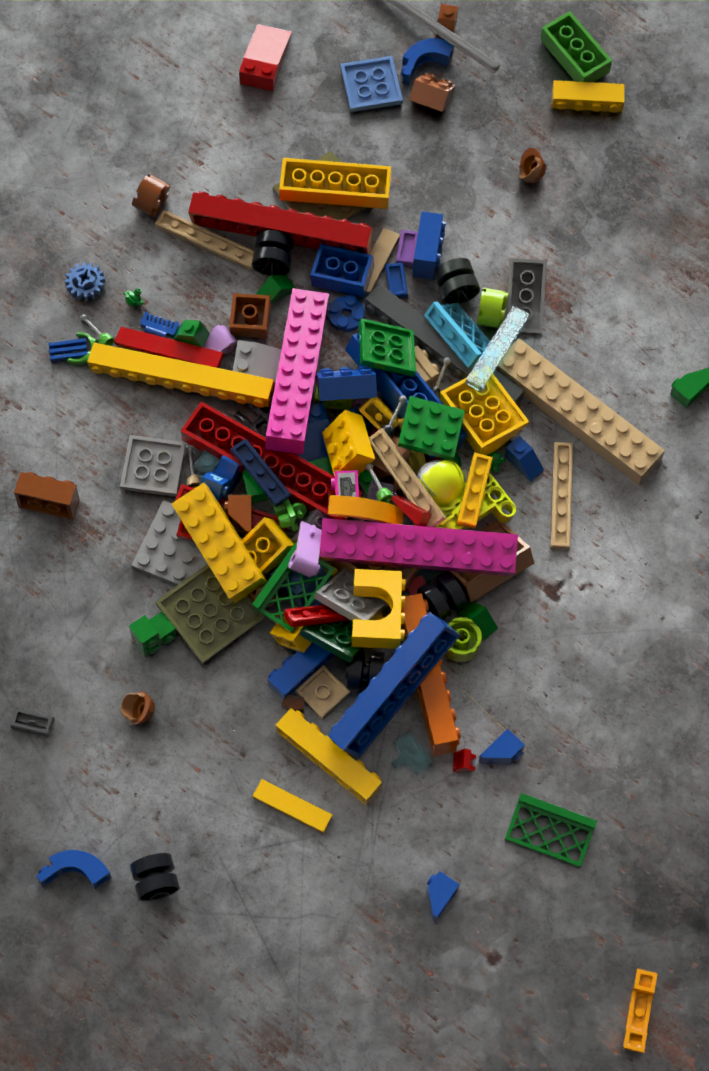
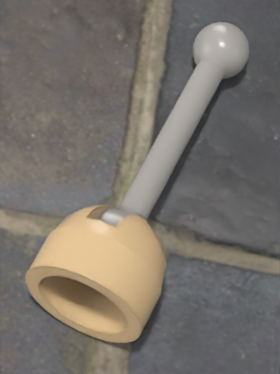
M189 446L186 448V452L189 456L191 475L187 478V486L196 488L200 485L201 477L195 474L192 457L193 448Z

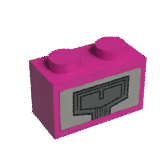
M358 470L334 471L335 478H331V490H335V494L339 496L359 497Z

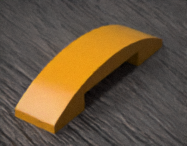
M329 496L328 515L403 525L404 512L396 505L359 497Z
M641 969L636 971L623 1049L644 1053L651 1004L658 973Z

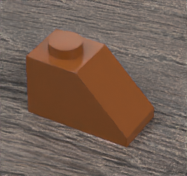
M441 3L437 22L453 33L457 22L458 6ZM435 34V38L443 39L437 34Z
M228 495V501L224 502V512L228 513L229 520L247 535L252 530L251 495Z

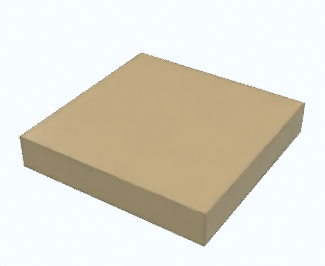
M324 665L295 690V694L300 698H304V702L322 720L351 693Z

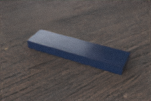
M244 439L230 449L231 453L275 508L291 498L290 492L247 439Z

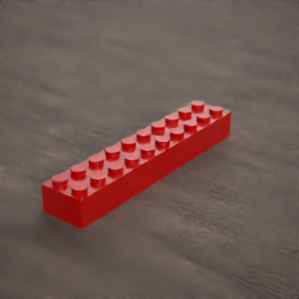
M199 191V193L193 192L188 210L191 222L201 227L256 237L259 232L264 230H277L290 235L294 239V245L317 250L320 244L370 255L374 240L372 227L365 223L354 224L346 219L341 221L334 220L330 216L318 217L310 212L303 214L298 213L294 209L283 210L275 205L268 207L263 206L259 202L248 203L239 198L232 200L227 199L223 195L212 196L204 191Z
M202 401L180 430L182 441L219 462L221 457L225 455L240 464L230 449L244 439H247L290 492V502L293 504L303 503L307 511L319 509L330 519L351 520L352 517L342 518L328 515L329 496L336 495L335 490H331V478H335V476L294 453L265 449L266 437ZM240 464V473L242 474L245 469ZM359 490V498H363V492Z

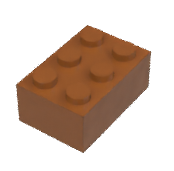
M20 472L14 491L18 508L74 520L80 501L77 485L72 481H59L51 476L41 477L33 472Z

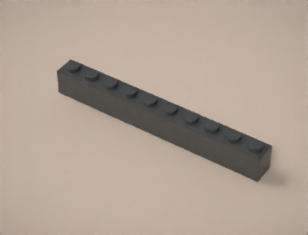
M379 284L365 298L366 310L370 314H375L379 317L382 323L414 330V345L419 346L422 350L424 349L428 356L437 360L441 367L444 365V358H450L451 363L447 365V369L456 378L463 380L488 366L516 405L523 399L524 390L485 361L477 362L473 367L468 368L424 316Z

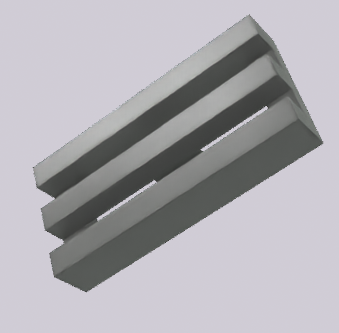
M15 708L10 727L49 737L54 717ZM18 714L45 720L48 723L18 717ZM16 721H17V722H21V723H25V724H29V725H33V726H38V727L46 728V729L43 730V729H39V728H35V727H30V726L18 724V723H16Z

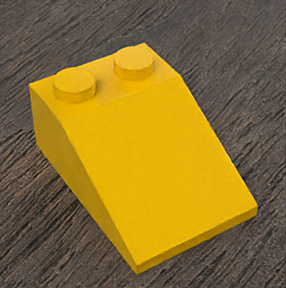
M266 517L242 539V542L263 575L279 565L294 545L276 521Z

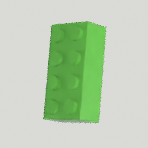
M571 11L542 27L540 40L574 81L595 82L610 73L611 58Z

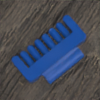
M146 311L141 319L140 326L145 328V333L167 338V336H175L179 322L172 321L170 324V320L166 321L165 318L162 319L161 317L157 319L156 315L153 317V314L149 315V312Z

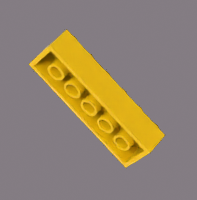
M283 158L279 198L282 201L388 209L391 166Z
M205 483L197 486L172 503L176 513L232 602H238L267 583L217 499Z

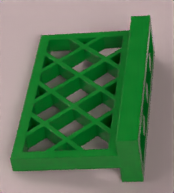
M295 542L252 603V610L258 614H263L290 633H292L295 627H291L283 622L282 615L284 611L281 612L279 602L291 600L293 609L295 608L293 600L304 598V607H309L315 600L316 592L326 584L335 571L333 567L319 559L318 564L320 567L328 570L325 577L317 578L315 575L314 579L303 580L302 574L299 573L301 581L289 583V574L296 572L289 569L288 564L297 548V542ZM315 582L316 590L312 593H306L304 584ZM302 585L303 594L292 596L290 586ZM288 587L290 597L278 599L277 591L280 588ZM277 603L279 612L270 614L265 609L268 604Z
M521 793L505 840L581 867L597 820ZM520 807L528 809L532 817L521 822L518 816ZM542 815L547 816L551 824L540 829L536 818ZM517 818L519 823L514 825ZM534 820L538 830L527 835L523 824ZM561 822L566 823L570 831L559 836L555 825ZM521 826L525 836L520 839L510 837L512 829ZM553 827L557 837L546 842L542 831ZM580 829L589 832L586 840L578 843L574 832ZM540 833L544 843L539 846L532 845L529 837ZM572 834L576 844L565 849L561 838ZM559 840L563 850L558 853L551 852L548 844ZM578 847L581 853L579 861L570 859L567 851Z

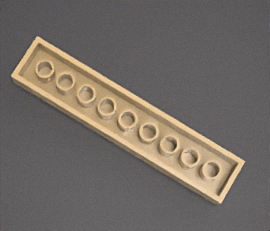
M518 338L495 363L494 369L524 390L523 396L637 485H640L662 460L665 452L663 448Z

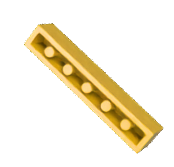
M290 708L275 725V730L278 734L365 805L382 788L381 778L375 772L370 773L365 769L366 766L358 759L354 760L350 753L338 747L328 735L322 734L320 728L312 722L310 724L306 721L305 716L300 711H294Z

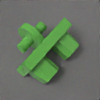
M288 499L276 508L273 505L281 529L291 526L293 531L299 530L295 520L296 518H303L307 512V508L303 503L291 505Z

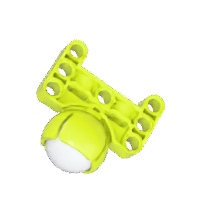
M433 460L424 464L419 469L417 477L445 517H447L436 528L468 529L469 527L456 524L466 486L460 467L451 460ZM489 473L478 521L492 512L499 522L508 523L516 512V506ZM490 495H496L498 500L492 499ZM506 509L509 511L510 514L506 515L502 512V510Z

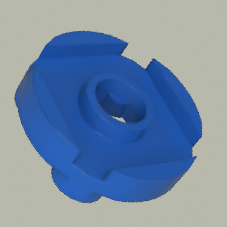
M342 296L330 303L328 319L335 329L338 330L339 328L344 330V332H351L359 328V321L361 318L364 319L365 309L355 296ZM344 311L351 312L349 317L346 315L342 316L341 313Z

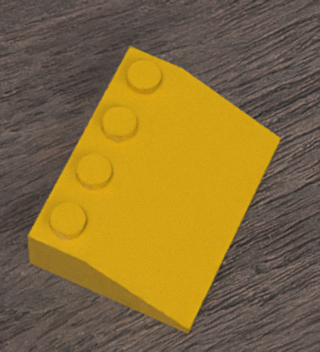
M488 366L440 392V401L443 405L465 410L461 427L468 434L466 440L476 453L489 455L529 424L528 419Z

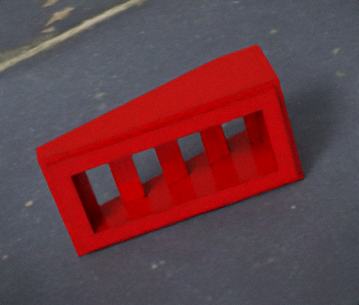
M392 496L391 500L417 526H427L432 515L430 512L403 497Z

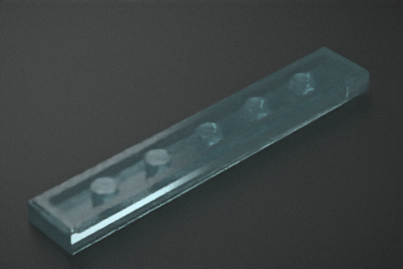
M513 306L465 381L466 384L482 392L528 320L529 313Z

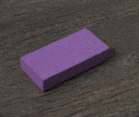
M401 230L396 263L403 262V265L413 267L418 232Z

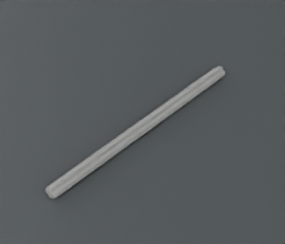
M387 0L492 73L499 70V63L406 0Z

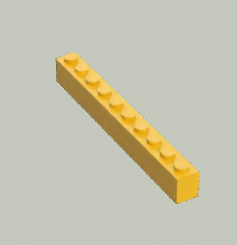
M93 343L87 361L90 371L96 374L104 373L115 378L124 377L134 382L143 381L149 385H162L168 389L177 388L187 393L196 392L203 396H216L221 400H235L240 404L249 403L260 408L270 407L275 388L274 379Z

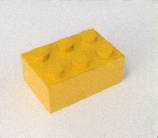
M344 410L322 432L334 476V471L358 470L359 476L366 469L365 466L375 460L362 415Z

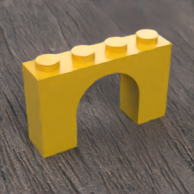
M355 569L353 596L380 598L388 603L392 611L381 620H353L352 647L397 649L400 646V641L404 642L405 631L401 629V624L405 622V613L401 612V607L405 608V596H401V592L405 591V579H402V571Z

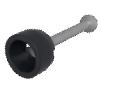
M448 357L443 360L444 365L435 387H431V390L439 400L441 392L439 385L447 365L451 363Z
M400 396V402L389 424H384L381 427L386 431L391 440L395 433L392 425L403 403L407 401L406 396Z

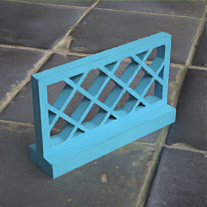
M433 302L424 314L425 318L468 368L473 367L477 362L499 359L502 355L458 303L440 305L439 302Z

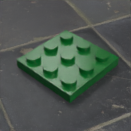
M361 318L359 321L360 365L414 377L416 373L414 330Z
M410 396L397 447L453 461L465 410Z

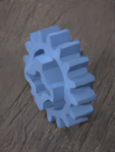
M83 262L82 266L75 264V269L69 268L70 273H66L65 285L67 292H71L72 297L77 295L78 300L84 297L85 301H88L90 296L92 299H95L94 294L101 295L100 289L104 290L103 283H105V277H103V271H99L98 265L93 268L91 262L88 266Z

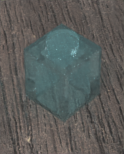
M205 450L194 464L195 474L202 478L209 471L215 473L220 459Z

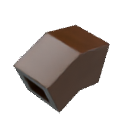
M288 694L282 702V708L287 711L292 708L294 711L298 710L304 713V698H295Z

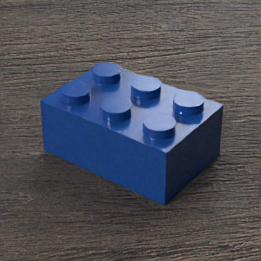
M421 212L412 277L434 280V271L440 266L446 222L443 221V214Z
M320 244L310 274L311 285L365 298L374 269V257L365 253Z
M359 366L357 370H351V367L339 368L340 371H332L331 368L321 369V372H317V389L320 401L377 397L376 374L373 368Z

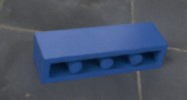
M312 642L304 653L296 651L297 653L294 656H289L283 661L281 668L273 670L268 676V686L284 701L288 694L292 695L320 667L326 664L334 654Z

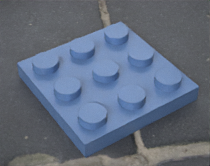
M392 56L340 64L350 112L403 104Z

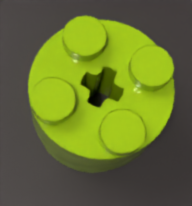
M483 288L477 318L478 325L496 328L503 327L508 293Z
M455 618L448 625L460 636L445 653V656L456 662L473 660L480 649L481 630L469 618Z

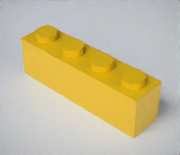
M553 81L552 108L559 110L575 109L577 111L592 110L595 112L610 111L613 113L623 111L624 84Z

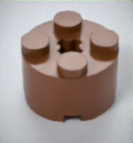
M148 174L136 190L138 197H133L132 206L150 216L157 217L161 209L159 207L162 202L165 203L169 197L168 191L170 186L168 183Z

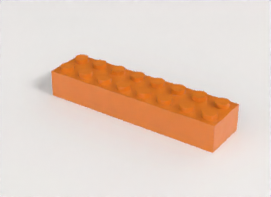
M422 593L405 596V608L401 607V612L405 613V622L401 624L402 630L405 631V641L408 634L420 624L421 618L428 614L427 599L423 600ZM442 658L417 687L433 757L456 752L457 745H460L459 739H461L459 727H455V710L450 708L451 694L449 690H446V674L441 672Z

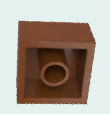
M233 293L229 329L233 336L268 338L272 308L270 295Z

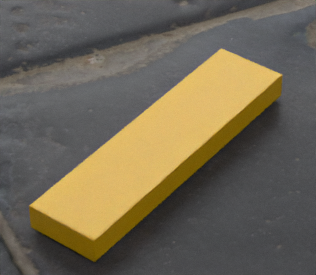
M474 452L456 524L473 529L476 528L493 457Z
M261 779L252 798L321 833L325 832L333 817V814Z

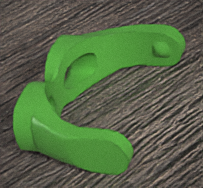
M77 332L76 334L79 338H86L91 343V349L93 343H98L97 339L87 333ZM91 350L80 359L68 358L67 362L72 365L88 364L87 361Z

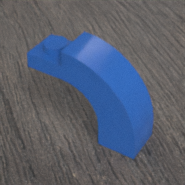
M440 38L425 39L413 44L403 55L402 83L409 85L416 69L426 62H436L448 66L454 53V46Z
M67 850L49 857L52 865L50 867H43L36 876L39 883L44 887L66 872H77L84 875L94 889L112 878L109 870L97 857L80 850Z

